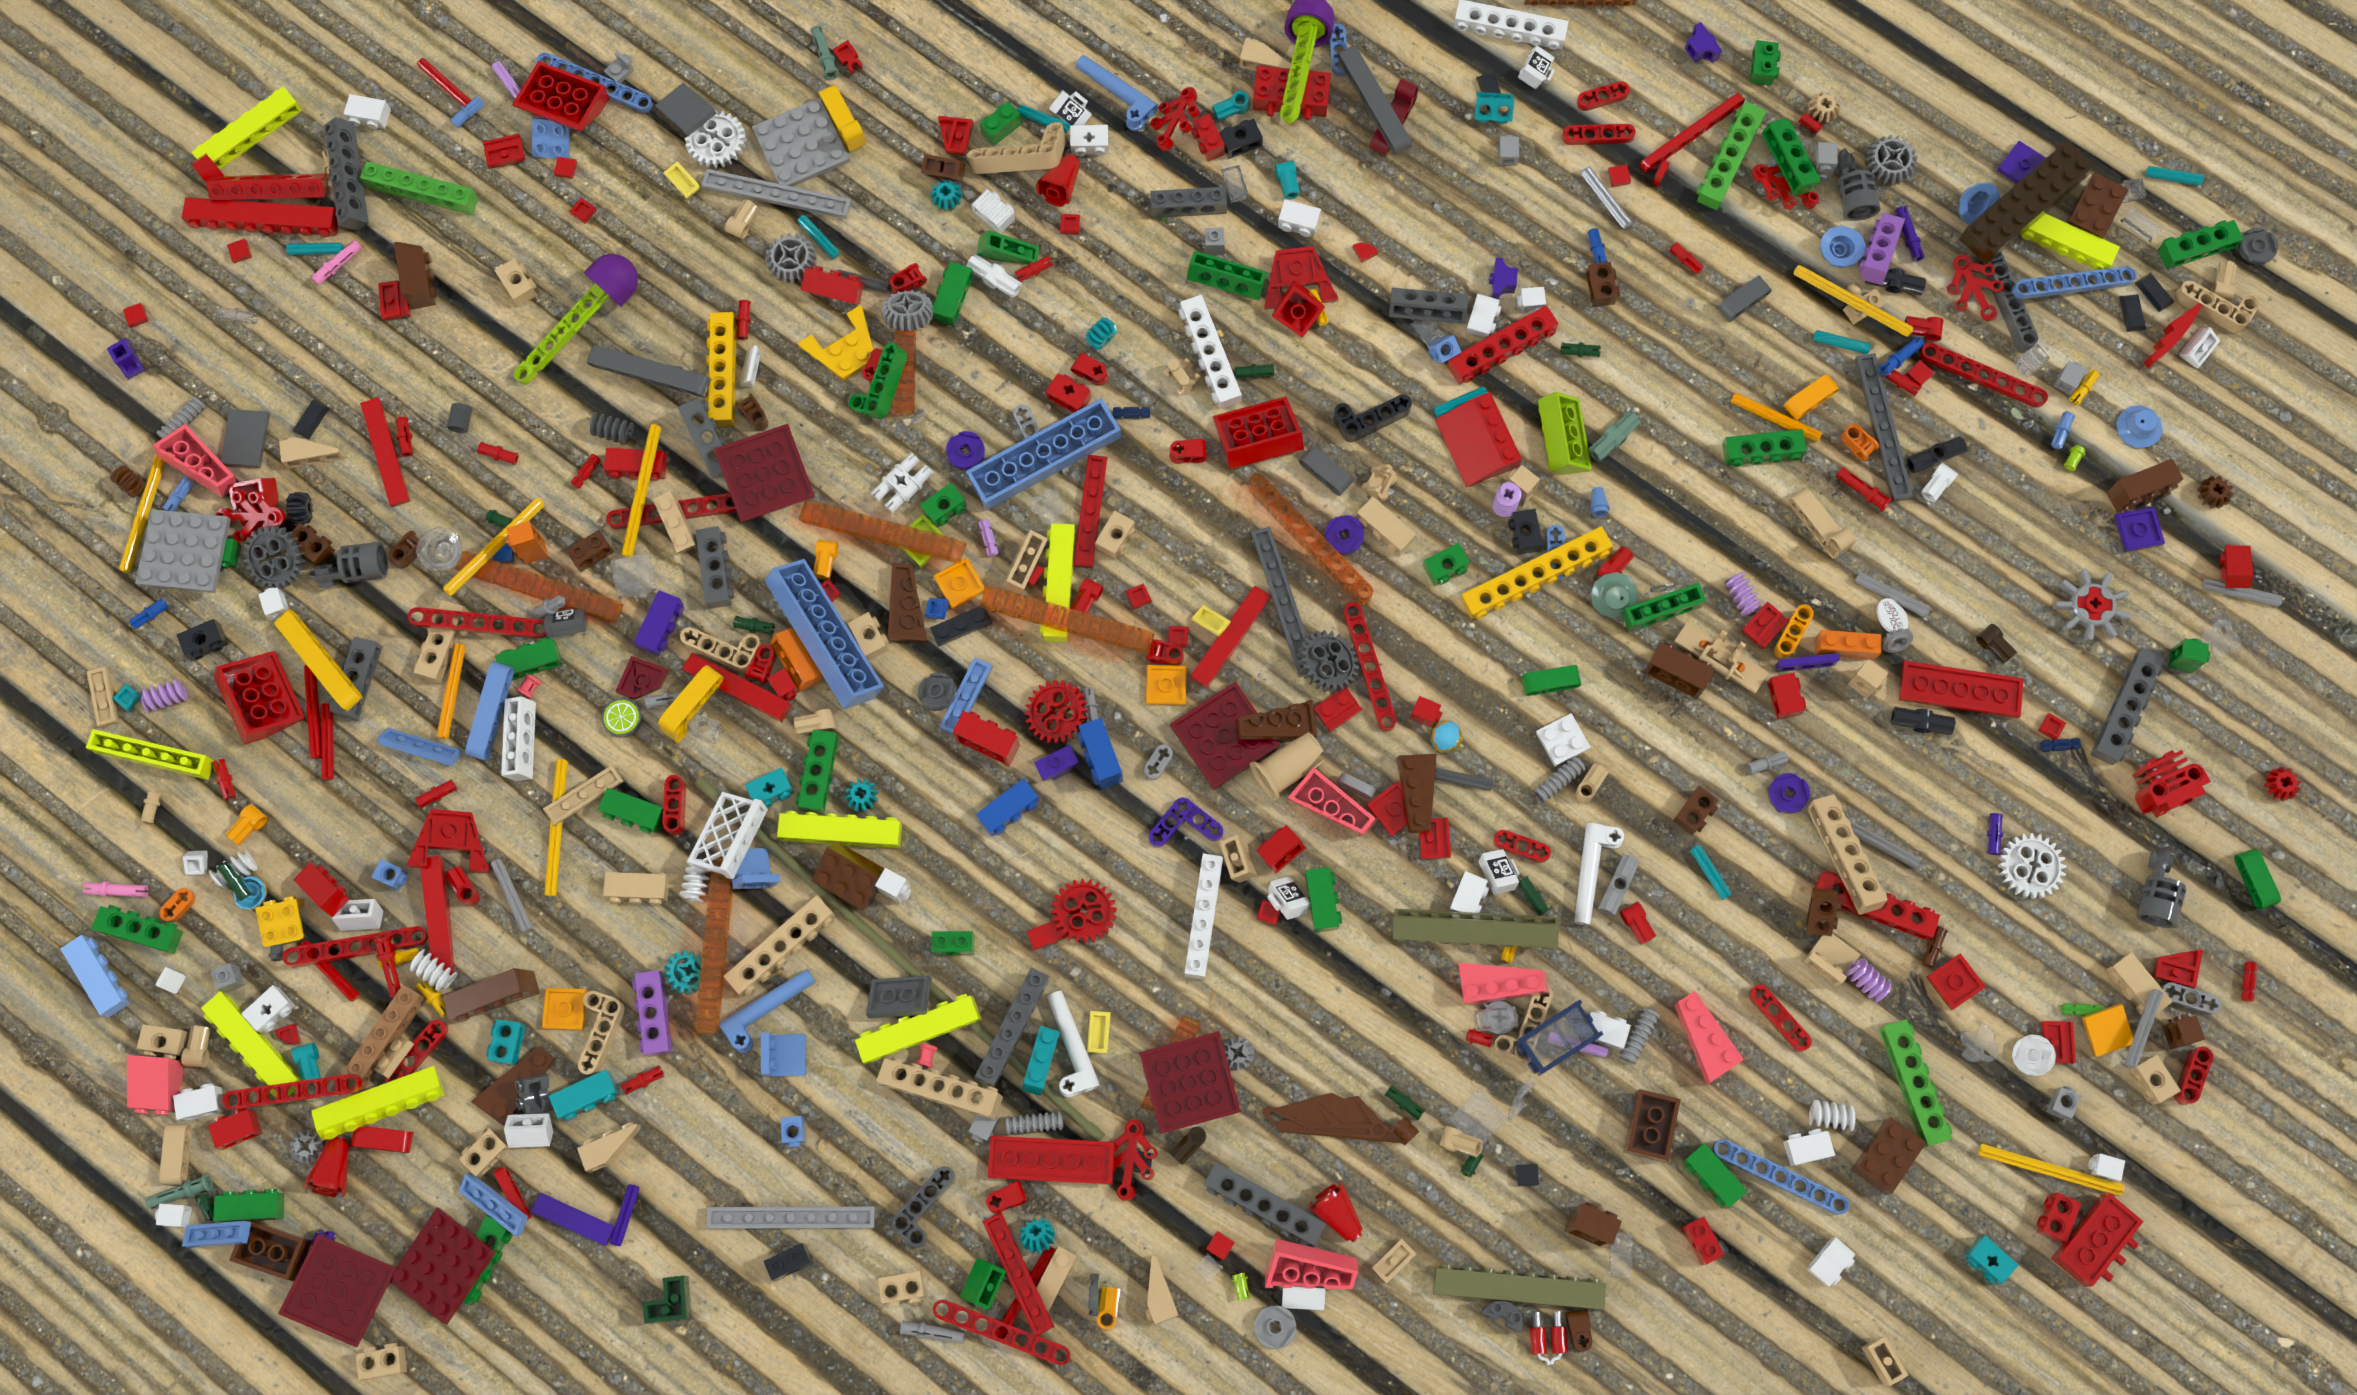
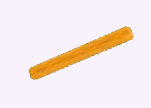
M1735 393L1731 399L1732 404L1788 430L1803 429L1804 437L1814 442H1818L1822 435L1820 431L1741 394Z
M455 643L453 646L438 725L437 737L441 739L449 738L466 647L459 643Z

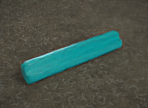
M1023 104L1018 108L1020 115L1045 126L1054 122H1060L1063 125L1065 134L1069 131L1070 124Z
M2148 166L2145 176L2149 178L2192 185H2201L2204 178L2202 174Z
M806 215L798 218V224L831 259L839 256V250Z
M340 242L290 243L286 245V252L289 255L338 254L344 249Z
M1816 330L1813 336V340L1816 342L1863 354H1868L1871 347L1870 343Z
M1480 387L1434 407V414L1436 417H1441L1465 402L1487 393L1485 387Z
M1696 845L1690 850L1691 854L1722 900L1728 898L1731 895V891L1701 845Z

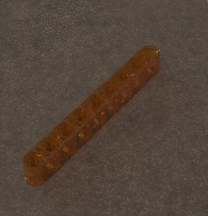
M1256 473L1251 475L1248 482L1250 494L1356 603L1362 606L1368 605L1373 596L1371 585L1262 474ZM1255 482H1259L1262 484V486L1256 488L1252 484ZM1273 496L1275 497V500L1268 501L1266 500V497ZM1286 509L1289 513L1282 515L1279 513V510ZM1300 523L1302 527L1296 529L1292 524ZM1311 536L1315 539V541L1308 542L1305 540V538ZM1326 550L1329 554L1321 556L1318 552ZM1340 564L1342 568L1335 570L1332 565ZM1351 577L1355 580V583L1349 584L1345 579ZM1361 591H1365L1369 594V596L1363 598L1359 595V593Z
M811 500L804 501L799 515L800 521L810 525L953 563H961L967 545L965 542L955 538Z
M462 551L455 570L458 572L462 570L477 554ZM489 559L472 576L544 601L558 595L564 596L566 604L562 607L581 609L587 615L611 623H617L624 604L617 600Z
M986 586L980 603L982 608L1143 654L1149 653L1155 635L1146 629L992 586Z
M719 857L712 862L714 866L720 867L724 859ZM711 871L696 1009L695 1032L697 1034H718L733 883L732 879L726 878L724 874Z

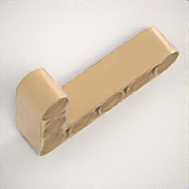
M1054 122L1046 127L1041 144L977 148L970 150L967 153L971 171L974 174L1052 169L1059 165L1067 140L1062 123Z

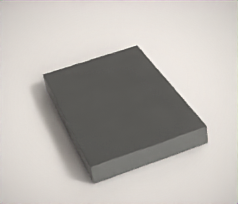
M685 83L679 85L655 105L658 111L687 136H690L717 114L707 102Z
M230 409L221 462L225 466L261 468L270 418L269 412Z
M930 975L872 979L866 1016L868 1018L926 1015L932 978Z

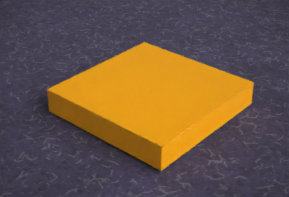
M968 557L933 575L944 597L949 601L952 610L986 592Z
M1147 665L1146 705L1186 706L1187 666Z
M545 988L542 1029L584 1031L586 1006L584 1005L583 998L588 990Z
M2119 1003L2082 1017L2094 1056L2098 1057L2132 1044L2133 1036L2123 1004Z

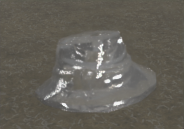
M437 527L427 531L421 537L416 553L419 562L428 570L443 572L453 568L461 559L463 547L460 537L453 530Z

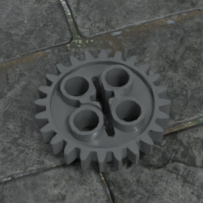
M269 525L258 528V531L252 532L251 537H247L250 543L244 544L248 551L242 552V554L247 556V559H244L243 562L249 564L245 569L252 570L250 577L256 576V583L262 581L263 587L283 588L290 586L291 583L296 582L295 578L301 576L298 571L304 570L300 563L305 562V560L301 559L300 556L304 555L305 552L299 551L302 544H296L298 537L291 538L292 531L286 533L285 527L279 529V525ZM285 550L288 551L287 554L278 556L271 561L264 562L263 564L260 563V561L275 556Z
M1326 630L1321 633L1317 631L1314 634H1310L1302 642V645L1299 647L1301 652L1297 654V657L1301 658V660L1297 663L1303 665L1300 672H1306L1304 679L1310 678V685L1315 682L1316 689L1322 686L1323 692H1326L1328 689L1331 693L1335 690L1340 692L1355 681L1354 678L1358 675L1355 671L1359 669V666L1355 664L1359 659L1353 657L1357 652L1350 650L1353 646L1352 644L1346 645L1347 639L1342 641L1340 640V634L1334 637L1333 631L1327 634Z

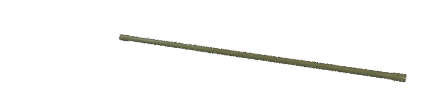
M699 777L695 781L694 786L705 796L717 803L721 794L705 778ZM726 799L722 807L726 809L733 805ZM736 810L728 813L732 818L738 816ZM758 829L754 837L908 975L911 977L925 976L833 893L812 882L813 876L761 829ZM931 981L930 994L940 1003L948 1001V1004L954 1002ZM978 1022L967 1025L988 1046H991L995 1037ZM1012 1053L1008 1063L1025 1078L1028 1066ZM1045 1082L1042 1094L1080 1126L1094 1141H1100L1105 1133L1094 1123L1087 1120Z

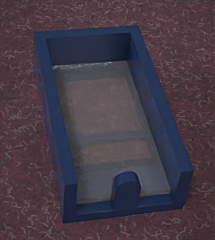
M1581 1000L1576 1001L1516 1041L1518 1044L1516 1046L1517 1051L1522 1057L1525 1055L1529 1061L1527 1065L1533 1074L1537 1073L1538 1076H1541L1604 1035L1602 1031H1597L1592 1023L1593 1018L1590 1014L1587 1015L1581 1007Z

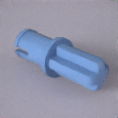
M475 97L465 107L462 106V110L455 116L450 118L451 122L459 128L469 118H473L472 115L484 106V102L479 97Z
M2063 412L2059 425L2055 427L2056 432L2051 442L2053 448L2061 449L2067 435L2071 433L2070 427L2075 419L2073 413Z
M183 477L176 489L171 491V496L162 508L168 511H175L181 501H185L184 497L194 482L187 477Z

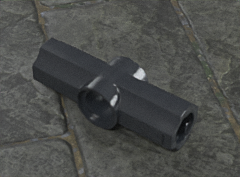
M1892 268L1887 271L1883 285L1865 281V283L1884 287L1890 293H1900L1903 291L1922 295L1926 285V278L1908 275L1902 269Z
M1961 436L1944 443H1937L1927 450L1907 457V466L1913 474L1931 466H1939L1946 460L1966 453L1968 451L1967 444ZM1933 452L1938 453L1940 458L1936 457Z
M1894 707L1891 714V725L1913 728V731L1919 733L1936 732L1952 735L1956 724L1955 717L1933 714V711L1928 709L1911 710Z

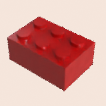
M963 711L953 730L956 742L1006 766H1010L1020 747L1018 737L1014 731L1008 728L1003 730L998 727L997 723L991 720L986 722L980 719V715L972 711L969 713Z

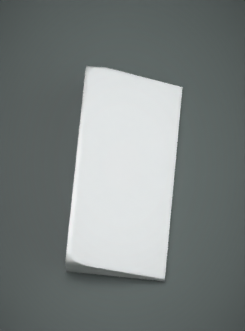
M2211 327L2199 328L2179 353V356L2195 368H2199L2220 340Z
M756 345L746 352L739 384L741 387H754L761 356Z
M1294 1286L1292 1288H1283L1282 1307L1324 1310L1325 1288L1310 1289Z

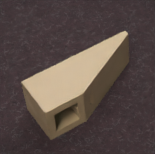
M630 1122L621 1126V1130L617 1132L611 1130L603 1133L602 1138L598 1140L589 1139L582 1143L583 1146L577 1149L585 1171L592 1173L610 1165L639 1132L641 1126Z

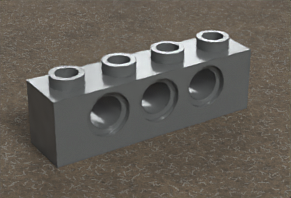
M1226 187L1150 191L1152 218L1227 214Z
M1392 287L1389 317L1465 324L1468 294Z
M698 397L677 407L711 477L714 478L723 474L718 460H712L710 453L715 448L726 445L722 435L717 436L715 429L718 427L713 418L709 419L706 413L709 409L705 401H700ZM697 414H701L704 417V422L701 425H696L693 422V417ZM704 432L712 433L713 440L711 442H703L702 434Z
M719 526L695 530L705 604L708 609L731 606L734 591L733 587L729 586V580H732L730 568L727 569L726 562H729L728 551L724 550V544L727 543L725 532H722ZM712 546H717L716 551L709 552ZM715 564L720 565L717 570H711ZM716 583H723L719 589H714Z
M355 636L353 641L350 642L347 659L342 664V671L350 681L354 675H358L357 679L352 683L362 694L363 698L349 711L344 710L332 698L329 704V711L334 715L359 721L383 648L378 642ZM364 656L363 661L361 663H357V660L360 657Z

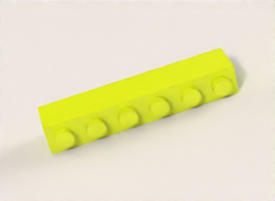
M283 86L274 91L265 100L260 101L254 108L245 112L240 118L229 123L226 128L214 134L205 143L197 146L192 151V154L198 159L206 153L216 166L222 169L303 110Z
M2044 214L2021 235L2025 240L2034 241L2043 248L2054 250L2059 255L2072 258L2077 263L2090 266L2094 270L2109 269L2120 246L2048 214Z
M1051 523V530H1047V541L1050 542V547L1046 548L1045 560L1049 561L1048 567L1044 568V579H1047V586L1043 585V597H1046V603L1042 604L1041 616L1045 617L1044 623L1040 624V635H1043L1044 641L1068 643L1075 524Z
M92 729L86 746L87 749L96 754L209 780L213 768L212 762L214 760L205 755Z
M786 811L785 814H779L777 838L780 841L832 844L838 841L843 845L900 849L902 824L900 821H897V818L886 817L885 820H877L875 816H866L865 819L857 818L858 816L856 815L837 817V814L827 813L825 816H817L818 814L814 812H806L805 815H799L795 811Z
M221 991L218 992L201 1008L205 1012L204 1018L209 1023H214L218 1027L217 1033L222 1038H227L231 1042L229 1044L231 1049L237 1054L240 1052L244 1057L242 1059L244 1064L249 1068L253 1067L257 1072L255 1076L262 1083L266 1082L267 1085L301 1081V1077L262 1033L257 1032L242 1016L241 1013L243 1011L228 994ZM294 1086L288 1089V1095L296 1090ZM271 1089L269 1092L276 1098V1090Z
M963 994L956 997L955 1002L949 1004L948 1001L936 1005L937 1008L931 1011L927 1008L926 1015H918L913 1018L906 1016L898 1019V1023L891 1026L888 1023L878 1027L879 1031L874 1033L870 1030L859 1034L860 1038L856 1039L855 1042L862 1062L865 1064L871 1063L982 1020L974 997Z
M431 1066L311 1110L316 1132L323 1141L333 1139L345 1132L354 1131L358 1127L373 1124L388 1116H395L407 1109H414L423 1103L435 1101L445 1096L439 1073L435 1066Z

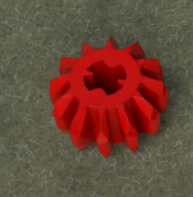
M2279 767L2277 770L2273 769L2269 772L2270 775L2264 778L2267 783L2263 787L2269 788L2268 795L2274 794L2273 800L2279 798L2281 801H2287L2288 798L2293 799L2296 797L2295 793L2301 790L2298 785L2302 781L2296 780L2298 774H2292V768L2286 770L2284 767Z

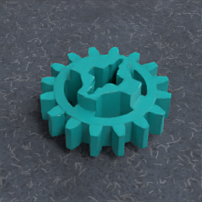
M683 950L681 953H674L673 957L667 959L669 964L664 965L663 968L668 971L663 976L669 978L665 983L672 984L671 990L677 988L678 994L683 993L685 990V994L689 995L691 991L695 993L705 985L703 981L707 980L708 976L704 975V973L709 971V969L703 967L706 961L701 962L699 960L701 958L700 954L695 957L693 950L688 954L686 950ZM684 960L682 964H676L677 961ZM690 980H691V981L696 980V982H695L694 984H692V985H687V984L690 982Z

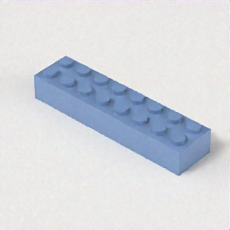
M1101 398L967 470V478L987 511L1120 439L1121 429Z
M802 559L773 568L765 579V583L843 709L875 699L884 688V685L806 560Z

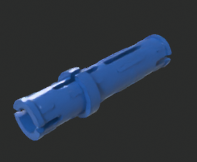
M1914 337L1897 353L1891 354L1888 360L1878 367L1880 374L1883 373V376H1887L1894 369L1900 368L1906 359L1924 346L1923 340L1920 339L1916 342L1920 337Z

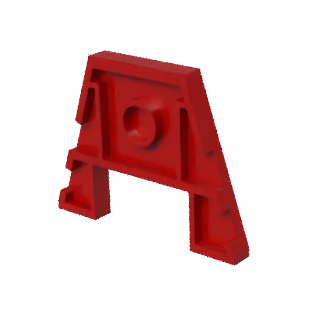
M1313 246L1275 251L1264 310L1275 309L1281 300L1280 288H1288L1294 280L1302 286L1318 284L1322 303L1338 301V295L1335 293L1332 283L1327 277Z
M431 809L406 867L425 869L427 865V849L470 852L469 872L488 873L489 867L485 861L484 850L479 841V834L472 812Z

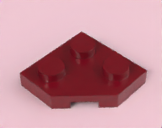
M631 656L615 692L634 700L661 689L669 670Z

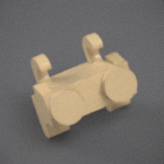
M1176 358L1170 360L1166 364L1167 368L1163 371L1167 378L1171 376L1170 373L1172 372L1182 387V389L1180 387L1176 388L1180 396L1191 390L1192 386L1201 378L1196 373L1194 378L1190 379L1184 371V368L1190 364L1188 358L1183 360V364H1180V360Z
M1380 464L1379 467H1372V474L1367 483H1363L1362 489L1368 492V495L1383 502L1389 495L1387 490L1397 481V473L1392 470L1393 467L1389 464Z

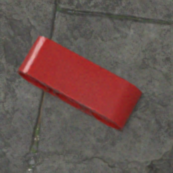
M670 775L664 783L662 823L664 829L669 834L677 836L684 831L686 784L678 775ZM674 782H680L677 789H671ZM673 802H679L676 809H670V805ZM678 821L676 828L669 829L671 822Z
M2198 1047L2192 1049L2187 1054L2177 1083L2181 1091L2174 1095V1099L2180 1105L2195 1103L2201 1096L2213 1061V1052L2208 1047ZM2198 1052L2203 1055L2202 1062L2197 1057ZM2191 1071L2195 1072L2197 1076L2196 1081L2191 1078ZM2185 1090H2187L2190 1094L2189 1100L2186 1099L2184 1096Z
M361 1126L353 1131L350 1146L410 1153L414 1132Z

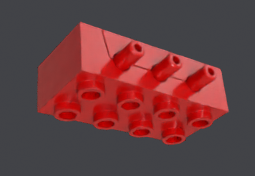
M1257 66L1253 110L1267 111L1268 117H1273L1274 112L1280 113L1281 106L1284 105L1283 97L1290 69ZM1308 72L1299 113L1304 115L1305 120L1309 121L1311 116L1316 115L1327 117L1331 73Z
M2101 1194L2070 1233L2068 1241L2062 1243L2051 1259L2084 1287L2094 1286L2100 1277L2110 1282L2114 1276L2106 1269L2113 1260L2120 1266L2126 1262V1259L2119 1254L2126 1244L2133 1250L2138 1247L2139 1243L2132 1236L2144 1221L2112 1194Z

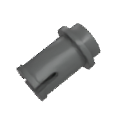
M283 944L270 946L268 957L271 958V961L283 960Z

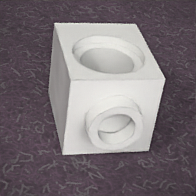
M1544 287L1521 288L1520 294L1516 298L1517 307H1520L1521 314L1533 313L1546 305Z
M268 588L263 593L258 594L264 614L271 621L278 619L289 608L285 595L279 588Z
M2104 1154L2093 1155L2088 1164L2089 1175L2119 1182L2122 1180L2125 1160Z
M159 1204V1208L155 1213L156 1225L186 1228L190 1223L192 1207Z

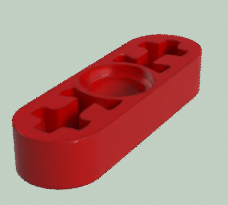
M1619 81L1582 92L1578 96L1577 107L1582 111H1589L1623 101L1628 97L1630 87L1626 82ZM1618 88H1620L1621 91L1624 90V93L1621 94L1620 91L1617 92ZM1606 93L1608 99L1602 100L1598 97V94ZM1583 99H1585L1586 101H1589V103L1586 104V102H1582V101H1583Z
M1499 830L1493 839L1494 845L1498 849H1504V851L1538 863L1546 862L1551 855V849L1548 845L1507 830ZM1502 835H1505L1506 840L1512 841L1513 838H1515L1516 840L1514 841L1512 848H1510L1509 846L1511 843L1505 842L1504 844H1500V839L1497 838L1502 837ZM1519 841H1524L1528 845V849L1521 852L1517 849L1516 844ZM1532 845H1535L1533 850L1539 851L1542 848L1544 849V853L1547 855H1543V857L1540 858L1538 857L1539 853L1533 851L1532 855L1528 853L1530 852Z
M503 1165L494 1170L495 1177L507 1200L527 1215V1220L531 1219V1213L508 1169Z

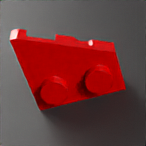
M938 116L947 154L965 156L974 125L973 120Z
M2199 949L2157 957L2152 977L2192 989L2196 988L2203 950Z

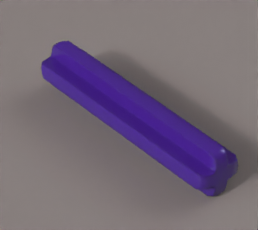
M629 1184L627 1186L610 1239V1244L622 1245L640 1189L636 1185Z

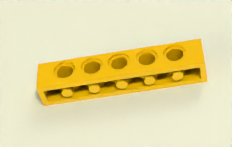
M733 312L710 313V320H707V330L710 331V337L707 338V348L710 351L709 355L706 356L709 373H706V376L711 378L709 391L706 393V402L709 403V411L706 413L709 419H714L717 427L735 426L736 318ZM720 332H725L723 336H717ZM719 350H725L722 354H717ZM724 367L723 371L717 372L718 368ZM719 385H724L723 389L716 390ZM724 403L721 408H716L717 404Z

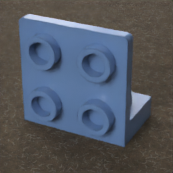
M542 117L532 118V156L557 159V157L570 158V129L572 128Z
M766 848L748 849L734 879H732L733 889L772 888L781 882L780 874H772L770 872L768 850Z
M769 1032L761 1033V1075L764 1077L806 1075V1035H772Z

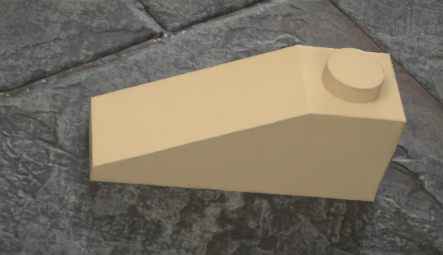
M1245 39L1240 56V68L1256 71L1257 66L1290 69L1291 64L1267 45L1255 39Z
M288 437L286 440L279 441L281 463L287 469L345 459V455L339 448L296 437Z
M1058 1246L1037 1286L1048 1312L1078 1259L1076 1255Z
M1156 1254L1151 1257L1147 1300L1149 1309L1145 1310L1149 1322L1154 1321L1155 1325L1179 1316Z

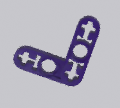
M1182 797L1174 802L1151 830L1149 842L1156 848L1164 846L1184 821L1213 842L1219 841L1222 838L1223 827L1189 799ZM1186 803L1188 810H1182L1179 814L1182 818L1179 819L1172 811L1177 813L1180 809L1179 804L1183 805ZM1195 815H1202L1205 819L1204 822L1200 825L1193 822ZM1169 817L1176 820V825L1172 828H1168L1165 825V820ZM1208 821L1211 822L1209 823V827H1211L1212 829H1215L1216 827L1218 828V836L1215 834L1211 836V831L1207 827L1205 831L1202 830L1207 825ZM1160 826H1162V828L1165 831L1169 832L1168 835L1166 834V832L1162 834L1161 842H1154L1153 835H1159L1162 831V829L1159 828Z

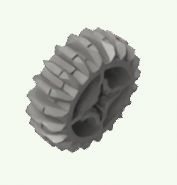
M1890 135L1888 138L1883 136L1880 140H1875L1869 146L1865 164L1868 165L1867 170L1872 171L1871 173L1877 176L1876 182L1881 179L1883 180V185L1887 181L1893 185L1895 182L1900 184L1902 181L1908 180L1909 176L1914 173L1918 157L1915 155L1916 149H1911L1912 143L1906 144V139L1901 141L1899 136L1893 139L1892 135ZM1878 154L1880 155L1882 163H1880L1878 160ZM1901 156H1902V158H1903V160H1904L1905 167H1904V165L1902 164V163H1903L1902 160L1900 159Z
M788 233L786 238L781 235V240L774 238L775 244H769L770 250H766L767 257H765V261L768 263L767 268L771 275L776 276L779 281L783 279L785 283L789 279L793 284L795 279L801 282L805 268H812V265H816V250L812 246L811 241H806L804 236L799 238L797 233L794 237L790 233ZM782 252L783 256L780 258V261L777 263V258H778V256L780 255V253ZM806 253V256H805V259H804L803 263L800 264V260L803 258V255Z
M904 290V292L897 291V294H891L890 297H887L885 302H883L881 312L883 320L889 328H894L895 331L901 330L904 332L909 330L911 332V330L918 331V328H924L925 325L930 323L933 316V305L926 294H921L920 291Z

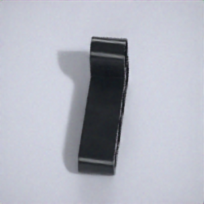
M1402 394L1355 416L1348 404L1341 403L1335 407L1333 419L1345 441L1355 442L1408 416L1411 411L1412 400L1409 396ZM1344 412L1347 416L1340 417L1338 413ZM1388 412L1390 416L1384 417L1381 413ZM1370 420L1373 424L1366 425L1364 421ZM1353 428L1356 432L1352 434L1347 429Z

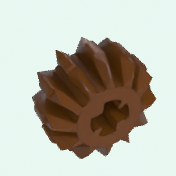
M121 465L119 468H116L110 476L111 481L132 498L139 495L145 487V482L126 466Z
M2210 476L2204 479L2197 490L2201 493L2198 495V498L2204 500L2202 505L2208 503L2209 509L2214 507L2219 509L2223 505H2227L2234 494L2231 492L2233 486L2227 485L2229 479L2222 481L2221 476L2216 478Z

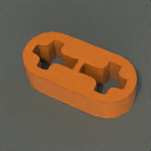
M187 888L177 890L161 907L160 917L164 921L171 923L178 921L194 904L196 899L195 893ZM183 894L187 895V901H183L181 897ZM169 909L173 910L172 913L174 915L172 917L168 916L169 914L167 911Z

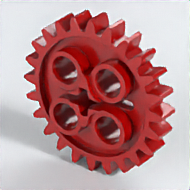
M1053 680V685H1051L1050 682L1046 681L1045 688L1039 685V692L1033 690L1034 698L1028 697L1031 704H1026L1025 706L1030 711L1024 713L1030 717L1026 720V723L1032 724L1028 729L1035 731L1034 736H1040V740L1043 742L1047 739V743L1052 744L1054 740L1059 745L1062 739L1063 742L1067 743V737L1074 740L1073 733L1080 732L1078 728L1079 725L1083 724L1082 720H1088L1084 713L1089 712V709L1083 707L1088 702L1081 700L1085 695L1078 693L1080 689L1077 687L1073 688L1072 683L1069 682L1066 685V682L1061 680L1059 684L1057 680ZM1063 694V700L1057 703V696ZM1044 705H1046V706H1047L1046 712L1043 713V714H1041V713H1040L1041 707L1044 706ZM1073 710V716L1067 719V712ZM1056 721V728L1054 730H1050L1051 723Z
M1083 878L1080 884L1073 880V886L1066 883V890L1060 888V895L1055 894L1054 899L1057 902H1052L1051 906L1055 909L1051 910V915L1056 917L1052 919V923H1059L1056 926V930L1063 929L1061 936L1068 934V941L1074 937L1076 938V944H1078L1080 939H1083L1084 944L1087 943L1088 939L1095 943L1096 936L1101 940L1103 938L1102 932L1108 935L1109 930L1107 927L1113 928L1114 924L1111 921L1116 920V916L1112 913H1115L1117 908L1111 906L1116 901L1109 900L1112 893L1105 894L1107 887L1105 886L1100 889V882H1097L1094 886L1092 885V879L1088 881V884H1085ZM1091 895L1096 901L1093 903L1087 902L1085 897ZM1068 901H1073L1076 904V907L1072 909L1068 908L1066 906V903ZM1081 908H1084L1087 914L1084 915L1083 912H1080ZM1094 914H1098L1101 916L1102 920L1096 922L1091 918V916ZM1074 920H1080L1083 925L1081 927H1075L1073 926L1072 922Z

